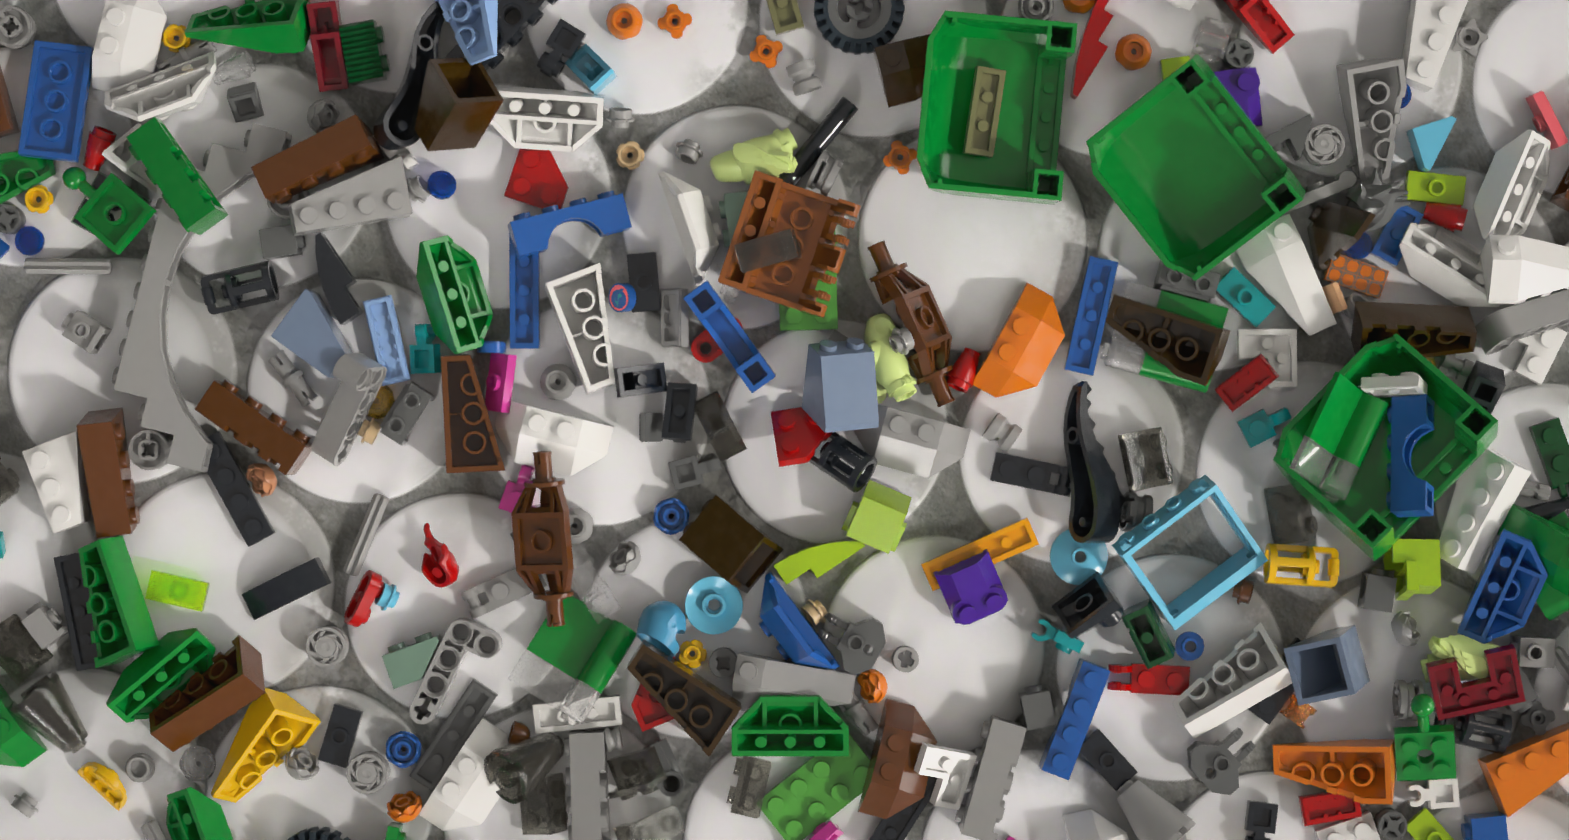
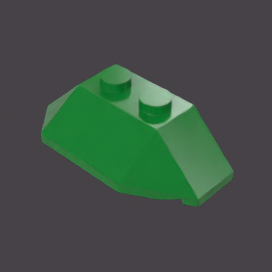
M448 235L420 242L416 278L433 332L454 354L482 347L493 312L476 259L461 246L454 243L453 239Z
M197 628L168 632L158 640L160 645L145 651L128 665L121 673L106 702L107 707L126 723L134 722L137 719H149V714L177 689L182 692L190 681V677L197 671L201 674L213 665L212 658L214 657L216 647Z
M0 684V765L25 767L48 749Z
M760 695L732 726V756H849V726L820 695Z
M192 787L167 795L166 826L172 840H233L220 804Z

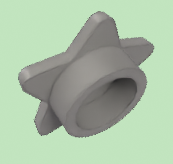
M1471 19L1465 27H1457L1454 35L1456 42L1453 46V51L1466 50L1474 57L1478 55V46L1488 39V35L1482 33L1477 28L1475 19ZM1469 35L1471 37V40L1467 41L1466 36Z

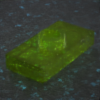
M151 570L145 599L202 612L204 611L210 583Z

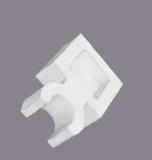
M1457 777L1456 779L1426 780L1427 787H1422L1415 783L1406 785L1407 790H1417L1419 794L1417 799L1407 800L1410 806L1418 807L1424 804L1425 801H1428V808L1430 809L1460 807Z

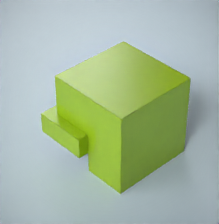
M869 479L859 503L853 501L843 523L842 530L847 532L846 536L887 554L890 551L895 552L907 523H904L912 497Z
M1398 539L1383 554L1384 570L1395 571L1394 578H1397L1395 600L1407 601L1414 594H1432L1441 586L1440 540Z

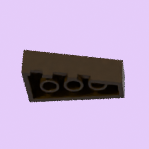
M1355 301L1351 342L1355 355L1366 344L1375 341L1377 343L1393 337L1394 334L1401 336L1425 358L1474 352L1477 331L1470 309L1467 306Z
M645 639L628 662L627 669L658 700L670 716L684 728V731L697 742L702 750L710 756L741 710V702Z

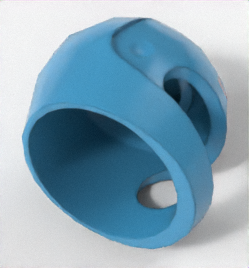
M664 600L653 602L642 611L636 635L641 641L645 639L673 658L680 649L676 640V634H685L686 631L685 615L672 602Z

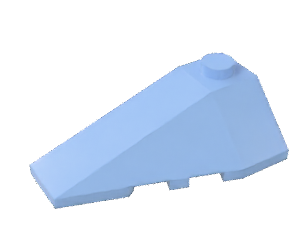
M435 0L444 13L442 15L446 22L450 23L455 33V39L470 65H475L497 56L498 0Z

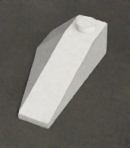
M1290 214L1278 218L1236 250L1245 271L1265 288V291L1285 309V312L1309 336L1337 324L1305 245Z
M1519 235L1488 236L1480 253L1487 303L1518 304L1525 302L1527 298L1538 295L1544 297L1550 295L1552 291L1565 288L1569 290V247Z

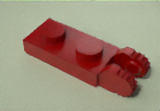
M1143 663L1108 665V670L1112 673H1130V683L1108 682V690L1144 694L1181 695L1189 688V666L1159 664L1147 669Z

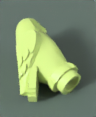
M788 128L782 131L775 129L770 135L734 144L732 150L712 157L710 167L718 181H744L745 184L750 185L755 170L774 177H779L782 173H794L798 163L796 158L793 157V151L798 149V146Z
M884 313L870 317L867 320L864 333V342L874 351L878 404L886 399L887 394L890 398L894 397L896 402H900L910 398L917 392L914 386L917 382L915 378L910 376L907 356L899 352L895 353L890 346L889 337L896 327L891 317Z
M1449 635L1447 638L1433 636L1428 642L1429 649L1433 654H1428L1427 659L1420 660L1425 682H1429L1425 663L1455 657L1461 681L1486 678L1488 670L1484 650L1501 646L1492 643L1483 644L1464 635Z

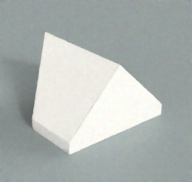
M137 123L105 149L102 155L124 173L157 194V184L154 185L145 173L147 168L141 160L137 161L128 149L131 144L126 137L142 126L140 123Z

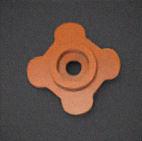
M670 4L664 17L658 19V27L661 30H667L674 39L681 38L686 26L692 23L691 15L681 12L676 4ZM677 19V24H673L672 20Z
M759 35L756 38L755 49L749 54L751 61H759L765 64L767 68H774L777 64V55L783 50L782 43L780 41L773 42L768 40L765 35ZM764 49H768L769 53L764 54Z
M896 140L892 142V149L889 154L884 156L883 163L887 167H894L898 170L899 174L904 175L909 172V165L912 160L916 159L917 151L914 148L909 149L901 141ZM898 155H902L903 159L898 160Z

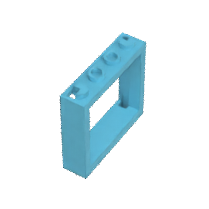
M1206 475L1192 481L1187 489L1179 495L1168 499L1162 508L1153 514L1147 515L1138 526L1122 534L1118 541L1112 545L1160 614L1174 630H1177L1268 561L1219 487ZM1210 496L1244 547L1166 605L1131 555Z

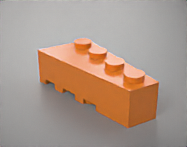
M1569 722L1546 731L1544 735H1536L1507 747L1503 754L1492 753L1477 759L1499 812L1505 814L1506 817H1510L1569 773Z

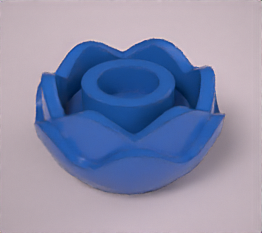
M665 499L659 502L654 509V524L665 534H676L683 531L688 525L689 510L679 499ZM670 513L674 514L673 519L669 518Z
M397 732L390 736L386 742V757L389 762L399 768H407L413 765L421 756V743L410 732ZM401 747H406V751L403 752Z

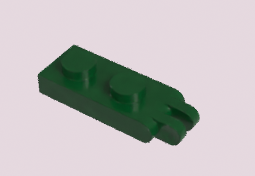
M1555 417L1530 426L1529 430L1551 489L1557 488L1559 496L1566 498L1568 493L1565 485L1568 484L1569 487V444L1559 417Z

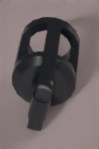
M269 260L203 276L200 281L204 303L207 305L209 313L213 315L279 300L278 282L274 268ZM261 270L262 274L261 277L239 281L238 277L235 276ZM224 278V284L221 285L222 294L225 299L228 298L230 305L216 307L215 295L209 281ZM262 289L266 290L267 295L242 301L243 294Z
M833 432L830 436L832 440L822 446L820 458L818 459L813 456L809 462L856 493L866 485L877 466V459L848 441L842 435ZM840 458L849 463L851 466H853L854 469L846 463H844L843 461H841Z
M1492 710L1457 716L1453 722L1456 736L1455 743L1503 754L1508 747L1512 733V717L1509 714ZM1435 713L1433 725H1445L1446 719L1438 721ZM1475 714L1497 719L1496 724L1475 720ZM1472 734L1492 738V745L1470 740L1469 738Z

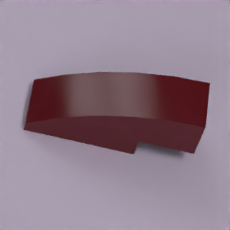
M309 0L306 6L319 91L348 89L349 81L339 25H342L339 1Z

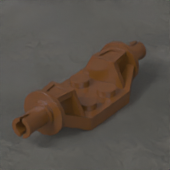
M885 240L868 247V251H870L878 269L877 275L869 279L870 282L875 283L882 305L894 301L898 317L913 336L914 348L917 353L907 357V360L917 378L916 385L923 382L929 384L938 407L954 401L955 398L944 377L946 372L953 369L952 365L948 366L952 336L929 284L904 269L908 267L907 263L894 264L886 247ZM898 280H900L905 286H907L908 289H906ZM934 350H936V365L934 361Z
M537 451L532 452L534 456L535 478L524 482L525 488L511 513L516 572L533 592V598L546 601L547 626L552 627L553 625V627L566 625L563 599L574 595V590L571 589L574 567L569 509L562 487L565 484V479L556 478L552 473V452ZM536 488L541 489L540 504L532 505ZM538 574L547 575L549 590L544 589Z

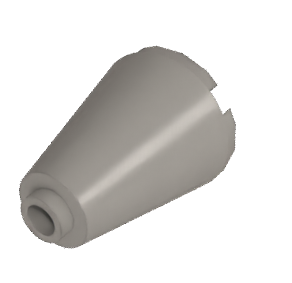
M1128 780L1117 790L1120 794L1117 801L1138 840H1179L1196 824L1190 817L1139 780L1135 783Z

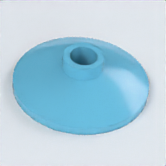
M1068 529L1062 532L1053 542L1050 551V561L1054 572L1059 578L1067 583L1080 585L1097 571L1102 575L1108 562V550L1105 543H1079L1075 541ZM1079 551L1085 553V560L1083 562L1075 560V554Z
M718 576L705 577L697 581L690 588L685 599V612L688 620L696 629L706 634L715 635L729 631L737 624L743 610V600L738 588ZM710 600H718L720 607L717 610L710 609L708 605Z

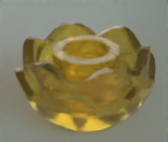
M381 385L376 395L379 403L373 402L367 414L370 418H385L395 402L392 389Z

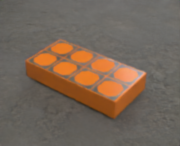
M1341 254L1335 261L1330 258L1331 263L1327 267L1323 280L1330 283L1337 282L1339 286L1380 299L1389 271Z

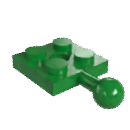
M70 167L63 173V183L67 188L72 190L79 189L89 198L74 218L118 255L124 251L157 211L113 173H110L97 190L86 181V174L81 168ZM114 207H120L122 212L120 218L116 221H111L109 218L110 211Z
M1418 694L1411 700V710L1417 715L1418 726L1394 727L1397 781L1456 779L1453 724L1430 725L1429 715L1433 712L1435 704L1433 699L1427 694ZM1424 749H1428L1433 752L1431 755L1426 757L1417 754L1419 751Z

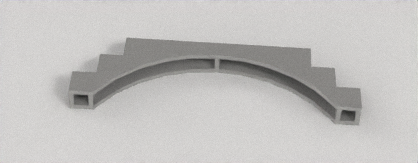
M253 123L251 130H247L245 134L244 146L247 147L246 151L212 143L210 150L207 149L204 155L203 166L206 167L205 171H197L218 201L221 202L247 181L255 178L251 169L252 166L289 148L292 135L287 131ZM162 197L157 200L155 207L157 210L155 214L158 215L156 224L151 226L148 234L149 251L148 254H144L141 261L142 279L141 282H137L134 289L133 297L136 299L134 310L129 312L126 326L129 327L127 338H124L120 344L119 355L122 356L120 365L114 369L112 375V383L115 384L113 390L147 398L146 404L143 403L139 410L138 419L141 420L140 427L174 435L173 440L168 441L165 450V457H168L167 464L199 472H207L213 442L189 412L176 384L168 352L167 311L171 285L182 254L195 233L192 231L188 233L178 220L179 217L174 209H171Z

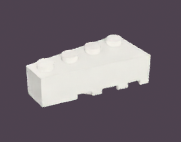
M1261 622L1253 629L1254 632L1245 641L1241 639L1234 646L1235 650L1223 661L1219 659L1212 666L1213 670L1203 679H1197L1172 702L1184 727L1194 739L1292 684L1289 668L1272 637Z

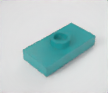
M1232 267L1219 281L1216 292L1254 328H1257L1276 308L1235 267Z

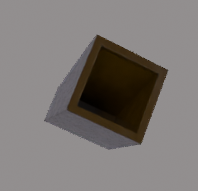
M466 58L430 59L428 61L415 125V131L427 151L475 148L504 100L481 62L470 65Z
M717 495L703 505L699 516L684 528L683 535L679 539L722 578L746 594L784 550Z

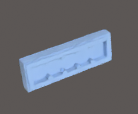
M392 295L362 301L376 362L387 369L382 386L412 380Z

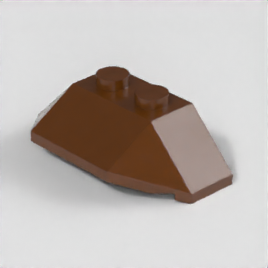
M885 699L857 812L887 819L924 797L929 776L918 774L914 771V767L922 743L936 745L937 740L915 706Z

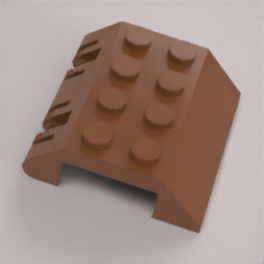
M755 170L718 282L771 302L824 318L828 306L816 302V299L829 302L831 295L821 290L817 291L815 288L818 280L827 284L836 283L837 278L825 274V272L829 271L839 274L846 250L835 246V243L848 246L850 240L843 235H835L834 232L837 225L854 229L856 222L846 219L844 216L857 218L861 206L783 182V179Z

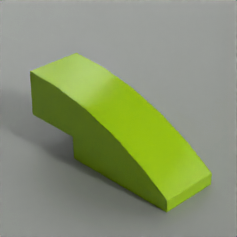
M857 540L825 542L792 553L774 563L773 566L786 585L809 569L818 578L865 547V544Z

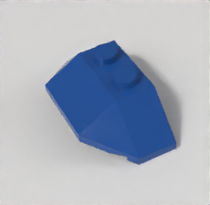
M1505 529L1502 530L1471 593L1457 633L1486 644L1495 638L1525 626L1548 577V573L1531 540Z
M772 572L766 573L759 616L762 621L759 623V626L768 638L773 635L779 642L776 649L785 661L791 658L795 664L828 669L838 668L840 665L836 658L817 635Z

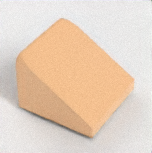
M1337 282L1322 286L1333 314L1347 309V303Z

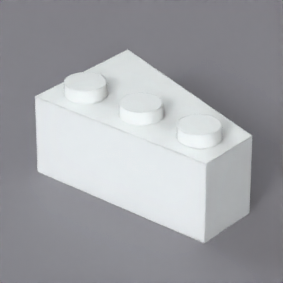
M74 431L22 451L53 533L64 532L89 522L88 487L86 485L78 432Z

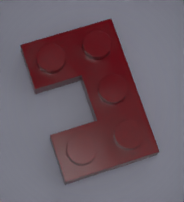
M1513 644L1484 650L1489 677L1461 683L1455 657L1425 663L1438 721L1526 701L1516 650Z

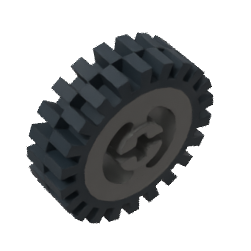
M815 0L814 18L816 19L818 30L822 33V37L828 40L834 48H839L844 53H854V55L873 53L875 47L886 45L890 42L902 24L905 11L903 0H878L880 15L877 21L869 27L859 28L857 24L865 22L870 16L869 13L862 11L860 15L854 14L855 8L847 5L845 11L850 21L844 22L838 13L839 0ZM871 0L848 1L852 5L862 2L864 3L863 8L865 10L872 11L873 4Z

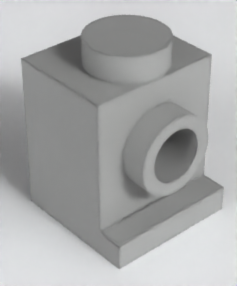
M78 310L75 314L69 313L61 326L65 329L62 336L85 349L90 354L98 353L112 329L90 315ZM81 325H84L86 328V333L83 336H80L77 332Z
M41 602L26 611L28 617L21 621L41 649L52 646L69 633L68 626L63 627L61 625L62 618L54 608L49 609L48 606H43Z

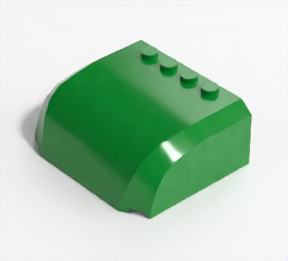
M944 11L927 39L916 156L928 189L959 196L1050 205L1062 201L1064 171H1057L1056 169L1066 60L1075 53L1078 23ZM976 66L1006 70L994 155L992 158L962 153Z
M1195 54L1086 141L1092 172L1096 179L1163 264L1174 271L1177 270L1191 277L1195 281L1301 202L1306 193L1295 175L1198 54Z
M1394 334L1393 337L1377 343L1375 341L1366 344L1339 373L1361 391H1363L1361 389V378L1372 377L1374 373L1400 376L1403 372H1414L1420 375L1428 384L1427 395L1435 401L1434 430L1422 436L1415 444L1411 454V466L1417 478L1427 481L1434 487L1435 503L1494 441L1498 433V420L1401 336ZM1329 381L1283 428L1273 461L1285 478L1306 500L1375 561L1385 554L1420 517L1399 518L1390 512V509L1387 507L1386 496L1387 492L1391 491V480H1388L1387 464L1391 463V452H1389L1387 447V437L1391 434V423L1388 421L1387 413L1360 469L1353 468L1336 460L1318 445L1309 442L1303 437L1329 386ZM1377 397L1392 406V397Z

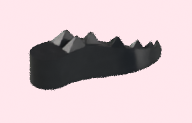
M438 2L432 4L421 17L414 33L410 56L400 87L375 122L373 128L374 137L377 143L387 150H399L419 140V136L415 131L427 63L430 59H439V39L445 20L442 15L444 12Z
M1081 381L1072 387L1064 415V448L1071 490L1069 531L1073 539L1079 543H1109L1117 535L1120 510L1125 497L1119 490L1115 472L1111 469L1103 454L1104 447L1096 440L1093 432L1096 424L1089 417L1088 409L1091 401L1087 399V395L1092 389L1087 381Z

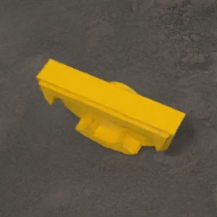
M87 762L77 770L78 774L116 810L119 811L126 804V790L114 770L96 762Z

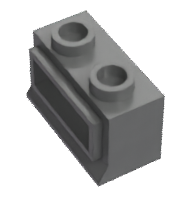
M1160 261L1153 289L1209 303L1211 299L1215 298L1221 274L1208 271L1195 281L1177 270L1174 271L1166 267Z
M411 381L410 385L406 384L380 424L382 428L380 433L399 445H406L409 441L406 439L429 401H434L436 396Z

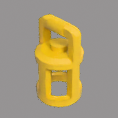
M1267 543L1264 555L1268 561L1263 564L1265 583L1326 588L1336 586L1340 564L1337 549L1332 547ZM1278 551L1303 553L1301 558L1278 557ZM1315 553L1329 554V581L1314 580L1315 574H1318L1320 569V561L1316 559ZM1277 571L1300 573L1302 578L1276 577Z

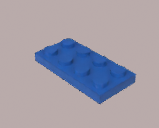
M34 41L18 149L20 156L79 163L92 74L93 47Z

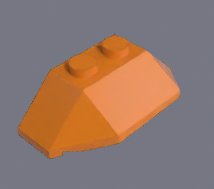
M1026 283L976 373L974 386L997 398L1038 385L1065 337L1053 296Z

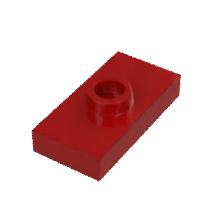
M1260 353L1214 390L1233 412L1276 380L1279 375Z
M1320 792L1298 796L1304 826L1362 817L1360 803L1339 794Z

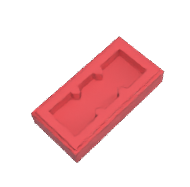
M1539 91L1525 98L1534 115L1532 121L1539 133H1543L1546 139L1551 141L1550 149L1552 150L1568 143V139L1544 92Z

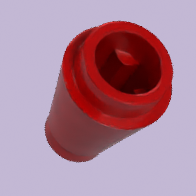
M94 126L93 131H89L83 166L94 171H100L101 166L107 159L102 153L115 142L117 134L106 128Z
M1427 202L1422 219H1426L1453 233L1455 230L1462 232L1468 209L1462 208V204Z
M964 348L952 366L953 369L946 375L948 378L946 382L949 387L963 393H967L968 389L973 387L980 353L970 348Z

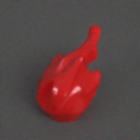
M426 523L423 526L425 534L424 545L430 550L431 555L424 553L421 571L434 586L441 588L449 586L457 580L459 565L446 544L440 543L434 538L430 531L429 523Z

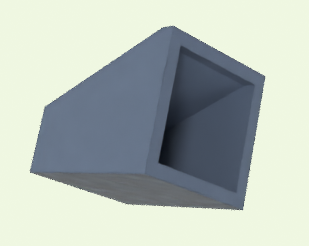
M306 288L271 335V337L328 378H336L333 375V369L339 358L344 354L353 353L320 294Z
M853 337L848 338L847 341L837 342L822 340L820 343L808 345L802 408L825 433L879 427L874 351L860 338Z
M1355 625L1327 630L1283 649L1298 706L1356 694L1370 681Z

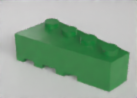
M153 117L126 137L131 144L128 147L129 151L137 161L141 160L147 168L145 170L146 175L154 185H158L163 193V199L171 209H174L179 217L178 220L188 233L192 231L202 235L228 216V213L162 120Z
M123 536L98 539L78 549L83 585L89 591V599L86 606L87 613H92L94 631H91L90 634L92 643H96L98 657L94 658L95 668L121 663L160 645Z

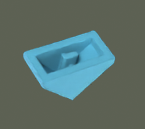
M584 44L575 53L572 60L568 59L565 62L594 95H598L617 77L615 72L587 44Z
M1450 116L1406 131L1419 171L1428 172L1431 170L1457 118Z

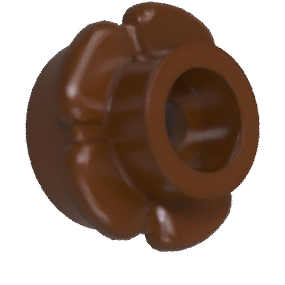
M1245 577L1234 586L1232 597L1237 598L1238 605L1241 602L1250 603L1254 581L1246 580Z

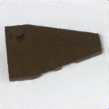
M930 34L874 48L873 53L888 108L916 101L922 97L926 46Z
M1327 202L1322 207L1317 205L1308 217L1311 223L1307 227L1314 268L1318 271L1325 270L1331 263L1328 260L1329 258L1334 261L1337 260L1343 251H1347L1359 241L1376 215L1368 211L1332 202Z
M1116 294L1113 296L1105 321L1128 340L1146 351L1153 359L1167 367L1177 377L1204 386L1208 384L1222 359L1231 331Z

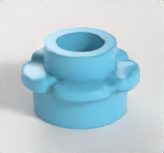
M384 583L382 593L378 598H375L374 603L380 606L382 611H385L387 607L393 608L396 605L400 595L396 591V585Z

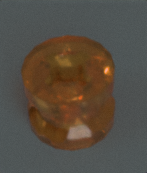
M1292 694L1287 709H1281L1280 711L1282 715L1302 729L1305 728L1303 725L1304 721L1306 722L1309 716H1313L1317 712L1309 704L1298 706L1295 694Z

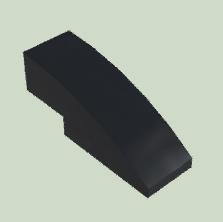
M319 233L315 236V254L322 288L330 308L340 325H346L364 313L348 290L357 281L326 235Z
M317 557L243 593L242 596L253 619L256 620L330 584L331 581L320 558Z

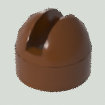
M514 721L510 729L508 743L516 746L524 745L530 739V730L525 724Z

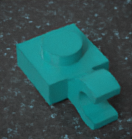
M415 324L417 345H409L411 374L441 373L440 344H433L436 334L433 332L431 324Z
M1285 407L1268 416L1265 410L1261 409L1237 421V424L1249 447L1252 448L1276 436L1277 434L1273 427L1292 417Z
M1038 619L1037 622L1044 625L1046 631L1042 635L1032 632L1031 636L1035 640L1042 642L1053 639L1057 642L1055 645L1057 649L1067 654H1071L1072 650L1080 653L1084 645L1081 639L1077 637L1071 639L1067 632L1052 626L1045 619Z

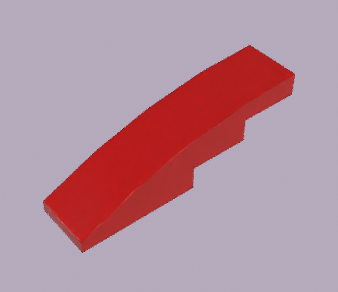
M1109 0L1096 1L1082 33L1071 83L1070 97L1074 100L1080 94L1108 46L1098 40L1113 18L1112 14L1104 10Z
M1224 0L1271 54H1274L1295 35L1269 0Z

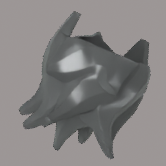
M1374 168L1369 179L1351 187L1345 194L1349 200L1345 206L1368 211L1376 215L1365 232L1384 227L1391 220L1397 209L1411 204L1410 201L1406 200L1407 196H1403L1408 195V191L1399 189L1404 184L1403 180L1395 183H1382V168L1378 172L1377 168Z

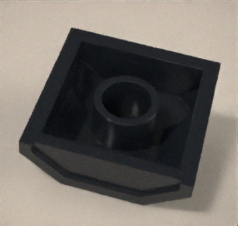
M1098 571L1052 605V608L1065 626L1067 635L1071 639L1099 625L1104 628L1117 625L1124 612L1115 593Z

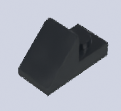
M664 362L614 368L617 398L667 391Z

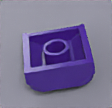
M1256 67L1214 72L1255 126H1263L1259 95L1260 79Z
M987 549L941 571L933 572L955 624L967 625L1002 610L1008 601L1007 594Z

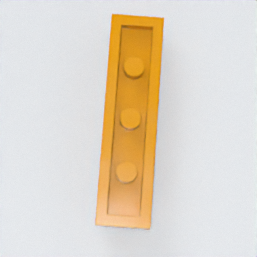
M1026 517L926 561L921 566L932 591L940 588L933 573L935 571L948 568L982 553L985 549L988 550L993 564H996L1037 546L1039 543Z

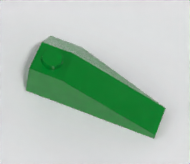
M245 0V4L233 9L226 5L193 14L184 33L187 38L276 54L303 52L311 34L306 6L309 0H261L255 2V0Z
M18 151L0 154V204L54 176L56 171L53 160L20 156Z
M1513 504L1497 535L1499 536L1502 530L1505 529L1531 540L1548 573L1546 582L1552 588L1569 596V530Z

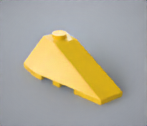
M265 688V693L251 703L244 715L211 791L212 797L236 803L262 781L261 775L273 765L278 767L284 762L282 757L294 747L298 749L303 746L321 722L320 719L286 693Z

